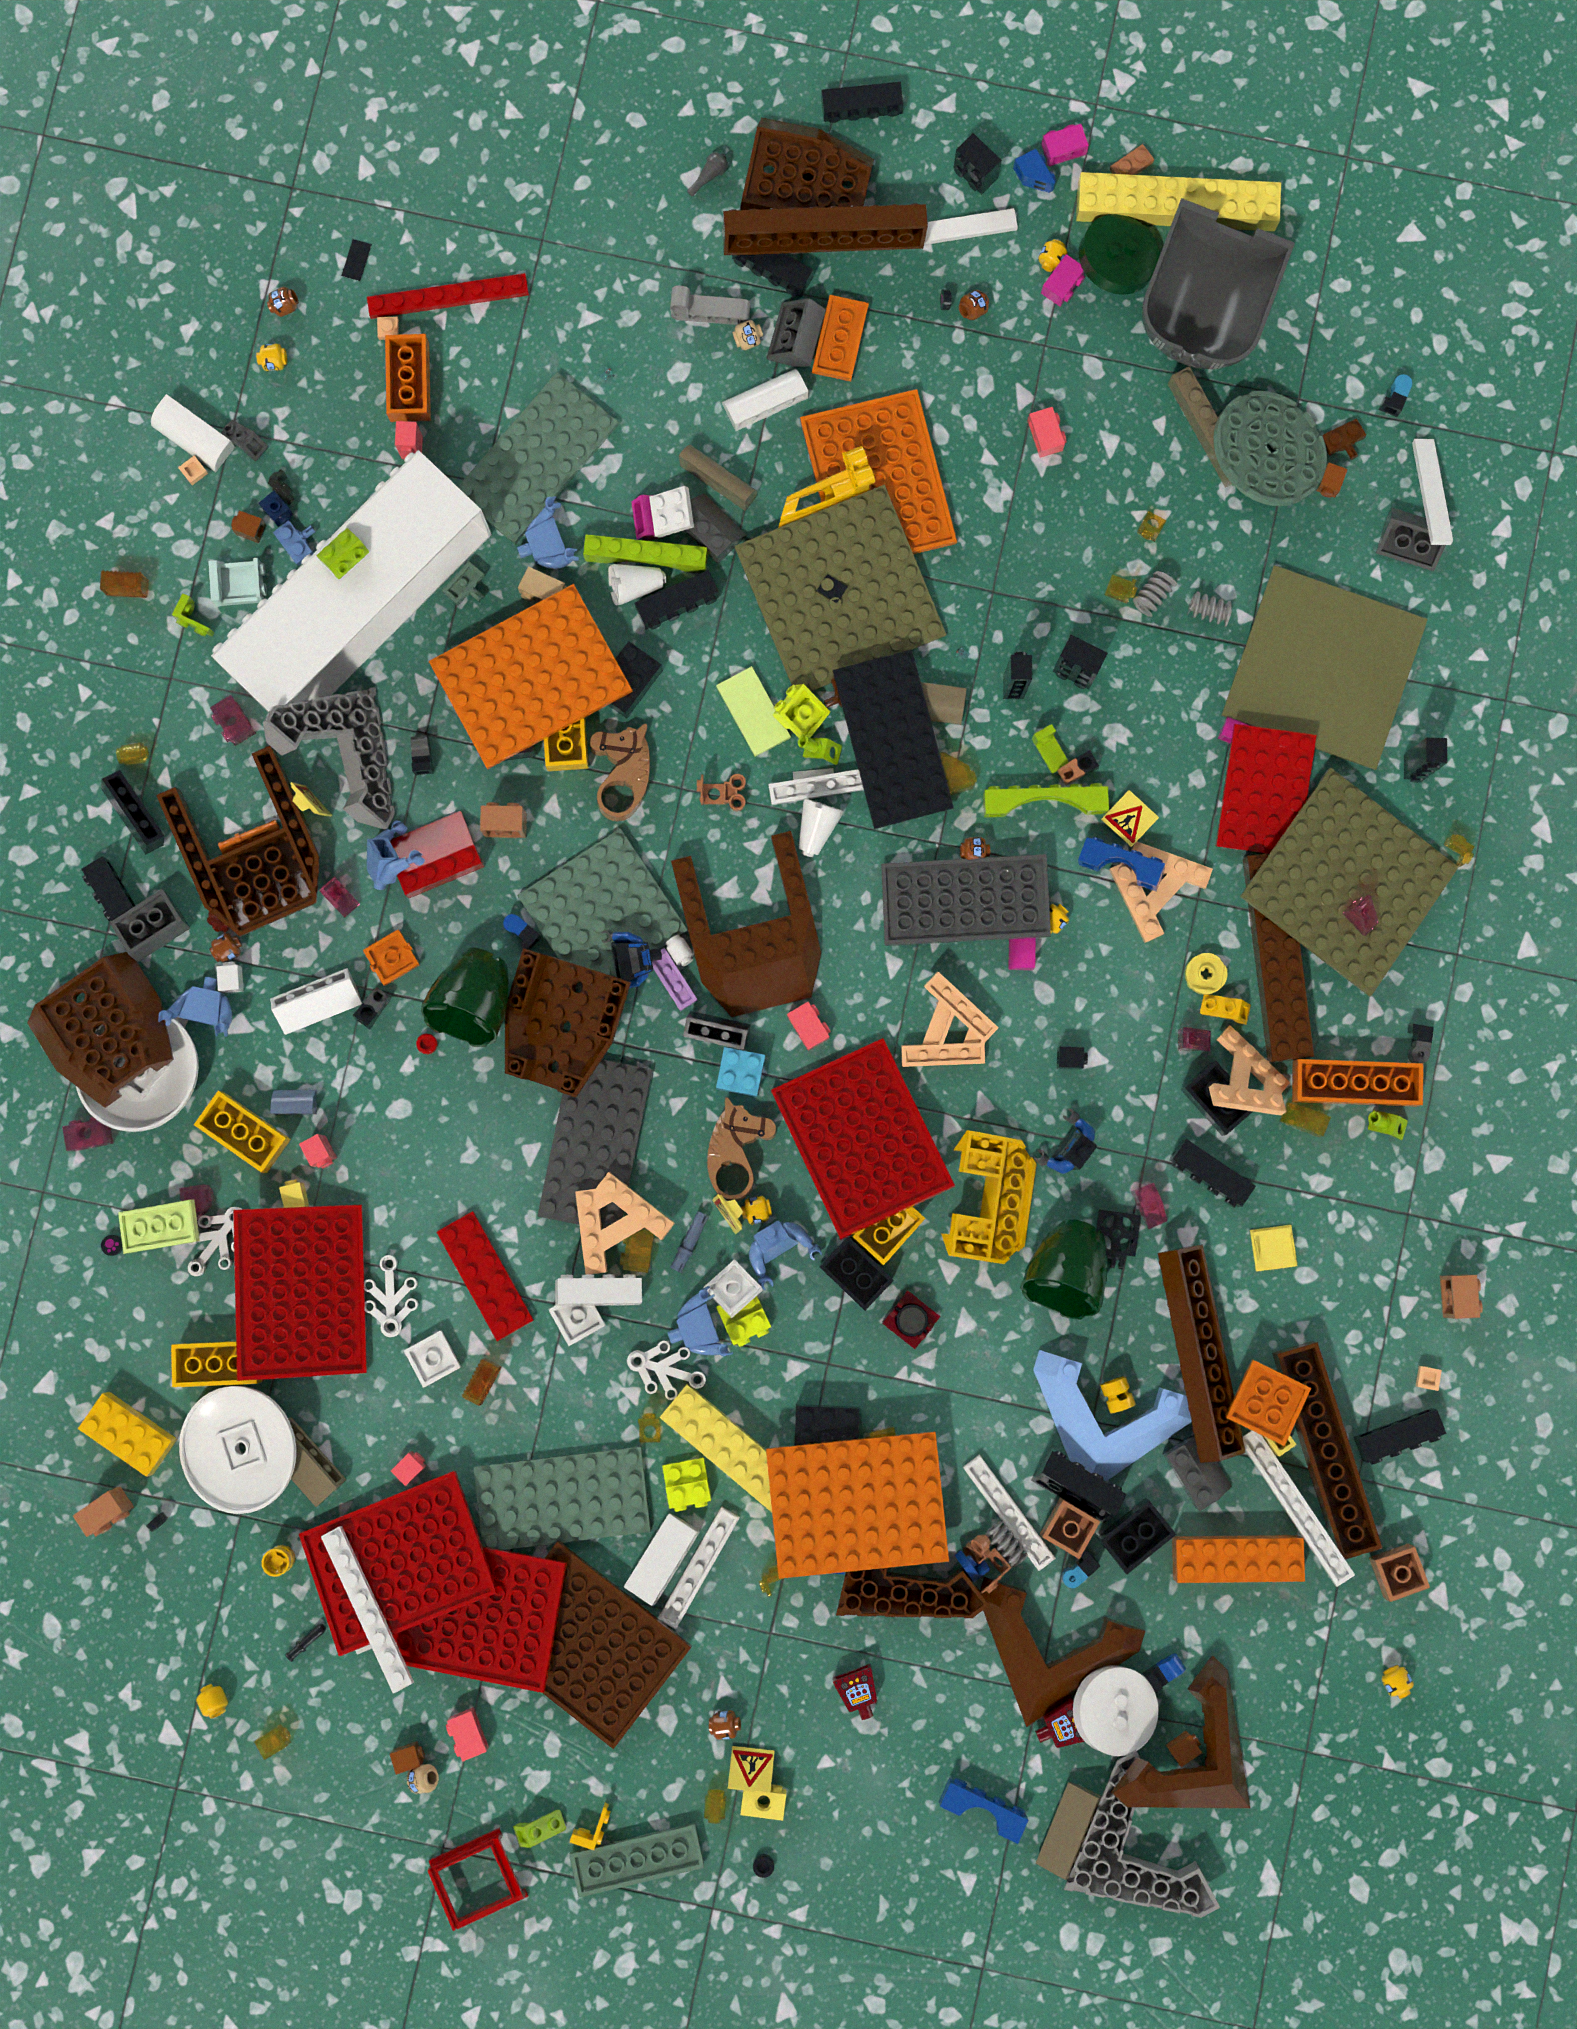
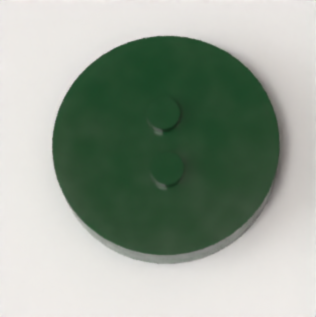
M1118 214L1102 216L1095 220L1081 239L1078 251L1079 261L1086 276L1099 288L1119 295L1132 294L1143 289L1151 280L1160 257L1159 247L1152 233L1139 221Z

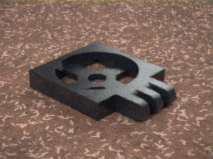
M1098 1209L1096 1232L1098 1233L1099 1230L1104 1236H1109L1111 1239L1110 1249L1107 1248L1106 1256L1110 1259V1268H1115L1117 1260L1119 1261L1118 1269L1123 1270L1125 1255L1136 1256L1141 1215ZM1114 1216L1113 1226L1110 1228L1101 1227L1102 1222L1106 1218ZM1123 1217L1131 1221L1134 1226L1133 1231L1124 1230L1122 1227ZM1119 1229L1121 1232L1120 1236H1113V1230ZM1123 1238L1132 1239V1244L1127 1249L1119 1250L1120 1240Z

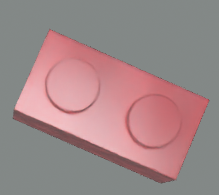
M1053 407L1030 413L1027 421L1039 457L1063 451L1067 442L1064 431L1061 432L1059 428L1060 418L1057 412L1054 413Z
M396 421L395 446L401 459L405 460L406 456L411 452L415 453L419 450L422 453L423 435L417 422Z
M806 1002L789 1012L787 1017L809 1051L828 1040L830 1037L828 1033L831 1031L825 1021L823 1023L820 1022L817 1017L820 1013L816 1006Z
M316 1134L299 1144L309 1165L312 1167H322L324 1169L332 1165V1160L337 1158L325 1135Z
M474 1707L449 1717L446 1729L449 1736L454 1738V1751L457 1757H461L462 1762L487 1752L489 1746Z

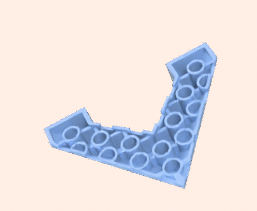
M1038 1351L1033 1371L1069 1461L1078 1462L1085 1467L1086 1471L1101 1475L1105 1482L1192 1422L1187 1396L1159 1387L1153 1408L1103 1434L1076 1384L1082 1363L1045 1351Z

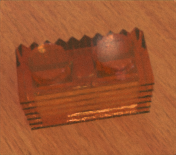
M101 571L100 590L106 596L147 598L149 580L141 572Z
M486 1358L480 1360L474 1375H472L468 1386H466V1390L461 1394L462 1397L478 1406L482 1405L502 1367Z

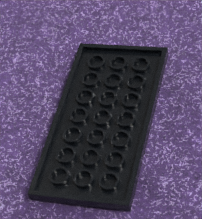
M912 649L833 670L874 830L954 809Z

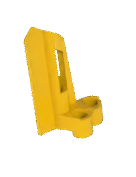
M860 446L842 453L846 470L787 496L778 528L868 492L869 485L875 483V478L868 464L864 448ZM819 491L825 492V501L796 511L800 498Z

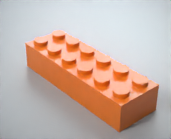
M1297 1059L1293 1061L1292 1102L1423 1105V1063Z
M1299 1535L1174 1536L1172 1538L1173 1580L1177 1583L1305 1582L1304 1538Z

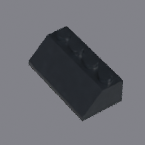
M1052 1451L1047 1454L1031 1481L1103 1523L1116 1517L1127 1495L1122 1491L1121 1487L1105 1482L1104 1478L1097 1473L1086 1471L1082 1464L1066 1459V1455L1059 1451Z

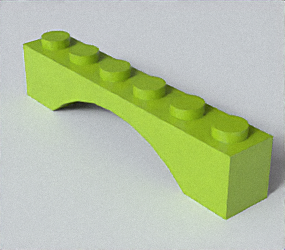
M585 535L583 555L586 562L648 563L701 574L706 571L708 551L707 547Z
M1101 783L1090 784V787H1082V784H1071L1070 787L1054 784L1049 785V788H1041V785H1030L1029 788L1024 789L1017 785L1009 786L1008 789H1000V786H990L988 790L983 792L984 818L1005 817L1012 810L1023 804L1040 800L1063 802L1079 809L1085 815L1107 814L1109 811L1108 786H1102Z

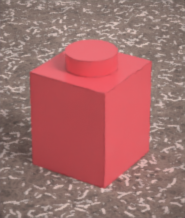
M411 1451L391 1472L406 1486L426 1467L423 1463L425 1459L418 1452L414 1453Z

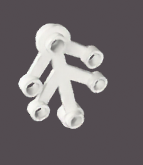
M231 1207L226 1211L225 1215L211 1217L203 1215L198 1219V1224L202 1228H208L211 1224H225L218 1231L199 1233L200 1241L188 1243L195 1245L201 1241L212 1240L199 1258L192 1260L188 1264V1272L191 1275L201 1276L205 1273V1263L218 1246L221 1258L218 1261L219 1268L223 1270L231 1268L232 1260L229 1257L227 1234L231 1229L233 1232V1220L231 1219L233 1210H240L241 1208ZM203 1218L208 1219L206 1226L202 1224ZM234 1242L231 1244V1249H232L233 1252H234ZM225 1259L229 1263L227 1267L222 1266V1262ZM194 1264L199 1265V1270L197 1272L193 1270Z
M386 1255L380 1260V1267L385 1271L386 1295L376 1287L374 1280L368 1279L364 1281V1290L370 1292L386 1307V1316L377 1309V1304L373 1300L365 1302V1312L372 1314L381 1323V1332L387 1337L397 1336L402 1329L401 1322L411 1311L416 1310L419 1305L416 1299L410 1298L405 1302V1307L395 1316L396 1305L410 1290L418 1286V1281L414 1277L407 1278L404 1285L395 1294L394 1270L398 1266V1261L392 1255ZM387 1260L393 1261L391 1268L386 1266ZM409 1280L414 1281V1287L410 1288L408 1286ZM367 1282H371L373 1284L372 1289L369 1290L366 1288ZM409 1301L415 1302L413 1309L409 1308ZM368 1303H372L374 1306L371 1311L366 1307ZM389 1323H394L395 1329L393 1331L388 1329Z
M665 1340L645 1353L640 1350L633 1351L627 1358L629 1368L639 1372L645 1384V1390L649 1394L655 1393L658 1385L651 1380L647 1369L655 1371L665 1390V1397L668 1400H674L678 1392L672 1387L667 1375L688 1381L695 1389L702 1388L706 1382V1377L702 1372L689 1373L670 1367V1365L681 1359L686 1360L689 1358L690 1350L686 1347H681L678 1352L658 1363L649 1360L659 1353H667L670 1350V1343ZM662 1343H666L668 1345V1349L666 1351H662L660 1349V1345ZM682 1349L688 1351L687 1357L680 1355ZM635 1357L641 1358L642 1362L640 1365L634 1363ZM700 1376L702 1379L701 1383L696 1384L694 1377ZM648 1384H654L655 1390L649 1391L647 1388ZM674 1390L675 1396L670 1398L667 1392Z

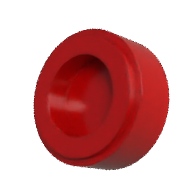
M425 1033L418 1037L416 1046L421 1053L429 1055L436 1051L438 1041L433 1035Z

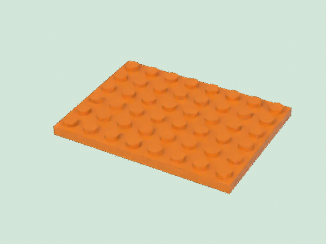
M917 389L800 417L816 483L846 470L842 453L862 446L875 478V483L869 485V491L885 485L913 554L957 544ZM819 491L820 501L823 502L826 498L825 492Z
M574 584L428 661L487 770L633 692Z
M935 1431L766 1448L779 1579L949 1562Z

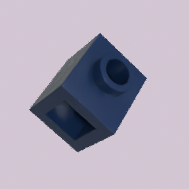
M274 490L258 503L278 527L288 520L290 521L291 516L294 515Z

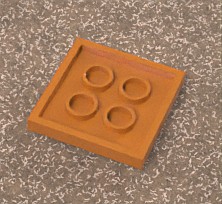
M1251 1360L1225 1417L1285 1446L1311 1388L1255 1360Z

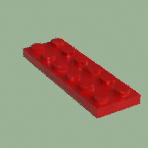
M474 1211L436 1232L496 1341L534 1321Z

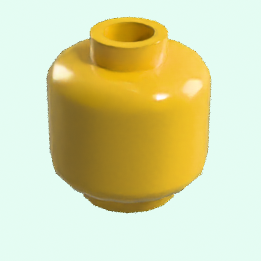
M209 1684L200 1689L201 1693L197 1696L196 1702L203 1716H209L212 1719L226 1711L225 1708L228 1705V1700L222 1687H213L212 1684Z

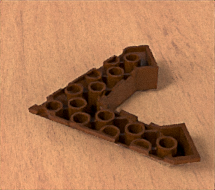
M963 1567L947 1579L887 1572V1568L846 1572L836 1616L964 1617L973 1619L987 1608L989 1603Z
M984 1576L980 1591L994 1579ZM998 1581V1586L992 1592L988 1593L985 1591L982 1593L989 1603V1606L983 1612L1026 1727L1074 1696L1081 1682L1094 1670L1110 1665L1118 1666L1138 1653L1145 1635V1630L1104 1617L1098 1638L1082 1647L1076 1648L1055 1661L1045 1664L1021 1616L1027 1595L1026 1591Z
M1211 1656L1187 1689L1201 1703L1202 1712L1204 1713L1203 1737L1207 1752L1205 1766L1171 1769L1170 1771L1161 1772L1148 1761L1136 1758L1111 1792L1126 1807L1250 1808L1229 1673L1214 1656Z

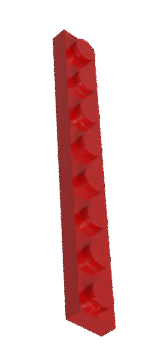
M523 273L367 297L369 316L371 319H375L377 317H388L529 296L526 274Z

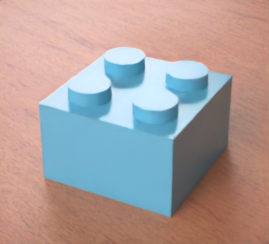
M724 1047L716 1089L757 1097L765 1055Z

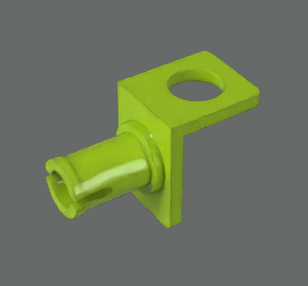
M802 735L798 740V746L804 749L803 757L824 759L834 765L838 764L842 749L840 744L827 738H809L806 735ZM832 747L835 748V756L833 758L830 756V749Z
M1376 1110L1369 1114L1368 1130L1391 1135L1399 1140H1403L1408 1123L1406 1119L1398 1115ZM1401 1123V1130L1398 1133V1127Z

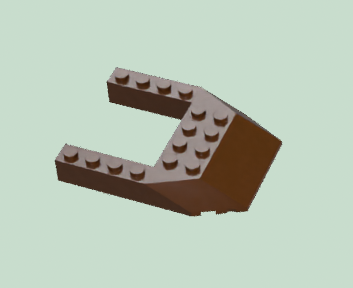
M271 746L251 754L283 828L214 859L209 857L182 792L174 787L156 795L203 906L240 937L317 903L320 857L304 814L293 802L295 794L276 750Z
M791 831L771 836L790 916L711 935L691 856L671 861L701 982L731 1017L812 997L821 949Z

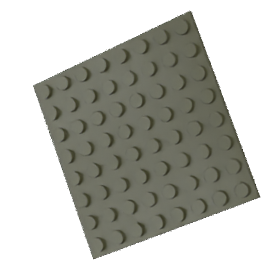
M885 485L734 546L791 685L804 684L810 691H814L831 684V679H834L832 671L835 669L913 650L946 636ZM827 574L848 587L838 603L832 600L839 598L834 597L829 600L816 592L820 584L826 591L833 588V581L829 578L824 579Z
M1274 565L1221 716H1228L1255 727L1317 735L1315 749L1376 770L1428 619Z
M1329 768L1240 897L1371 997L1459 867L1334 769Z

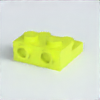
M804 684L792 685L787 689L786 694L788 696L784 701L780 700L775 704L774 709L776 711L773 713V716L785 729H790L798 738L802 735L811 738L830 711Z
M757 1296L733 1318L720 1305L716 1306L733 1345L738 1343V1346L741 1347L751 1342L749 1338L756 1334L758 1338L768 1334V1328L772 1327Z
M704 1457L662 1465L669 1509L674 1508V1511L678 1512L686 1510L687 1505L695 1504V1508L708 1505L707 1502L711 1501V1494Z

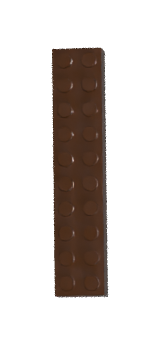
M926 204L853 205L850 207L831 206L827 208L792 207L789 209L771 208L766 210L731 209L723 211L724 255L923 249L928 228Z
M1269 854L1247 856L1243 859L1246 887ZM1248 903L1267 1060L1271 1063L1314 1057L1300 943Z
M1203 1244L1158 1253L1159 1265L1200 1463L1223 1461L1244 1454L1246 1452L1240 1424L1225 1417L1234 1399V1393Z
M1310 1341L1272 1353L1279 1373L1311 1388L1296 1420L1295 1428L1329 1537L1345 1560L1382 1549L1318 1342Z

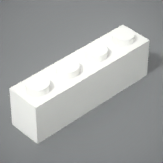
M591 1274L582 1275V1278H573V1275H561V1278L555 1280V1306L640 1305L642 1303V1278H636L635 1274H625L623 1278H615L614 1274L602 1275V1278H594V1275Z

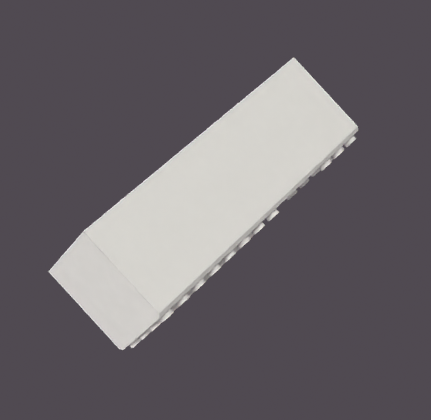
M419 450L415 453H409L404 460L405 463L400 468H394L386 482L382 481L376 486L374 495L327 541L322 540L317 545V551L312 556L309 554L304 557L301 562L303 565L298 570L293 569L287 575L288 580L283 585H276L272 590L273 594L268 599L261 600L257 605L258 609L253 614H247L242 620L243 624L238 629H232L227 635L228 639L223 644L218 643L213 648L211 656L267 712L276 705H286L293 702L331 696L492 535L482 510ZM348 528L361 540L369 550V553L341 579H337L316 555Z

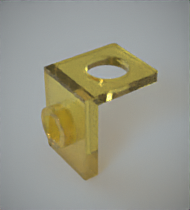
M1148 511L1137 533L1141 534L1143 538L1155 542L1166 520ZM1151 519L1156 520L1158 522V528L1148 524L1147 522Z
M643 1413V1417L638 1418L639 1442H660V1418L655 1417V1413ZM651 1425L656 1429L654 1437L648 1438L644 1435L646 1426Z

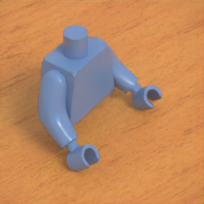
M556 496L546 498V506L530 523L525 532L528 543L517 547L521 558L533 555L536 564L552 569L564 568L572 561L579 560V557L574 556L577 549L567 548L565 550L553 517L555 509L561 507L560 503H554Z
M394 821L390 830L387 828L373 839H367V871L374 882V888L377 890H384L387 884L394 883L397 874L409 868L411 863L420 866L425 862V859L421 857L423 854L417 850L411 851L409 858L399 859L390 840L394 837L393 834L395 832L403 835L407 831V827L401 821Z
M205 977L203 988L192 986L191 989H187L169 1009L159 1012L158 1022L166 1020V1025L169 1026L172 1019L180 1017L190 1021L213 1025L216 1036L224 1032V1036L227 1037L228 1029L232 1023V1009L225 994L215 991L217 979Z
M776 1221L754 1235V1242L749 1250V1259L756 1275L759 1276L758 1284L763 1290H766L764 1287L766 1281L772 1287L774 1285L770 1277L765 1275L764 1263H768L800 1243L805 1248L807 1247L812 1260H816L813 1252L817 1251L822 1256L820 1247L817 1244H812L813 1240L800 1225Z
M707 1286L688 1300L678 1312L677 1316L679 1319L676 1321L679 1328L668 1332L670 1342L673 1344L683 1340L685 1347L696 1354L721 1355L723 1357L732 1355L733 1352L728 1351V1346L732 1345L731 1342L717 1343L720 1339L707 1303L704 1304L715 1297V1295L708 1294L707 1290L710 1286Z

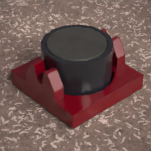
M907 1290L882 1324L912 1348L916 1349L941 1316Z

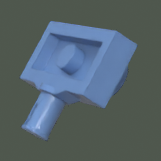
M288 520L273 532L298 566L302 564L301 562L304 557L314 554L307 541V538L316 532L311 525L300 532Z

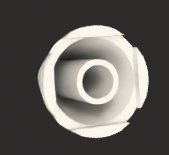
M613 564L608 568L609 586L612 585L613 592H611V596L615 605H622L659 590L666 583L665 572H661L660 568Z
M804 799L799 849L802 850L801 854L813 857L814 854L818 855L842 817V810L814 800Z

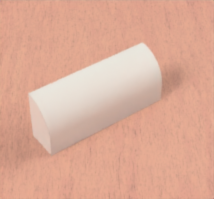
M793 369L723 401L722 404L735 431H738L808 399V389L797 369Z
M167 394L153 412L151 418V426L186 452L195 456L197 460L215 473L235 448L228 438Z
M348 968L270 998L271 1010L285 1035L362 1004L360 994Z
M668 1514L624 1585V1588L651 1606L655 1605L700 1531L679 1517Z

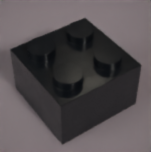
M972 133L956 149L953 168L959 177H963L968 181L969 186L974 191H978L982 195L998 179L1002 160Z

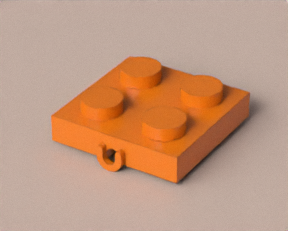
M399 929L363 950L371 964V970L376 972L384 986L420 966L412 952L413 948L410 946V943L406 942Z

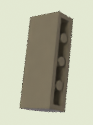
M692 445L686 446L679 454L680 466L744 511L748 509L756 498L757 490Z
M921 682L931 721L961 725L967 688Z
M290 1417L288 1420L292 1426L296 1442V1463L291 1480L317 1507L347 1479L293 1418Z
M1068 1782L1036 1864L1064 1880L1069 1879L1070 1872L1102 1796L1085 1787Z

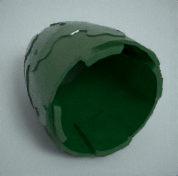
M472 947L464 951L437 977L423 1000L421 1013L425 1024L436 1033L443 1032L453 1038L468 1042L472 1047H486L488 1044L495 1043L502 1022L505 1019L509 994V975L505 961L500 957L494 959L493 953Z
M1070 1219L1067 1223L1062 1221L1043 1239L1027 1265L1020 1286L1023 1296L1029 1302H1035L1059 1312L1065 1318L1081 1320L1085 1316H1093L1099 1313L1103 1305L1108 1269L1104 1234L1099 1230L1097 1233L1093 1225L1075 1219Z

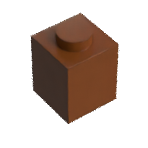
M1328 462L1322 481L1318 484L1316 491L1320 492L1324 497L1335 498L1340 492L1348 469Z
M239 511L237 516H234L231 527L237 536L259 543L266 524L259 517Z
M1184 1731L1166 1744V1747L1181 1768L1202 1753L1199 1749L1200 1741L1195 1734L1190 1736L1187 1731Z
M417 1741L395 1748L390 1752L395 1774L397 1775L422 1765L425 1753L423 1747H419Z

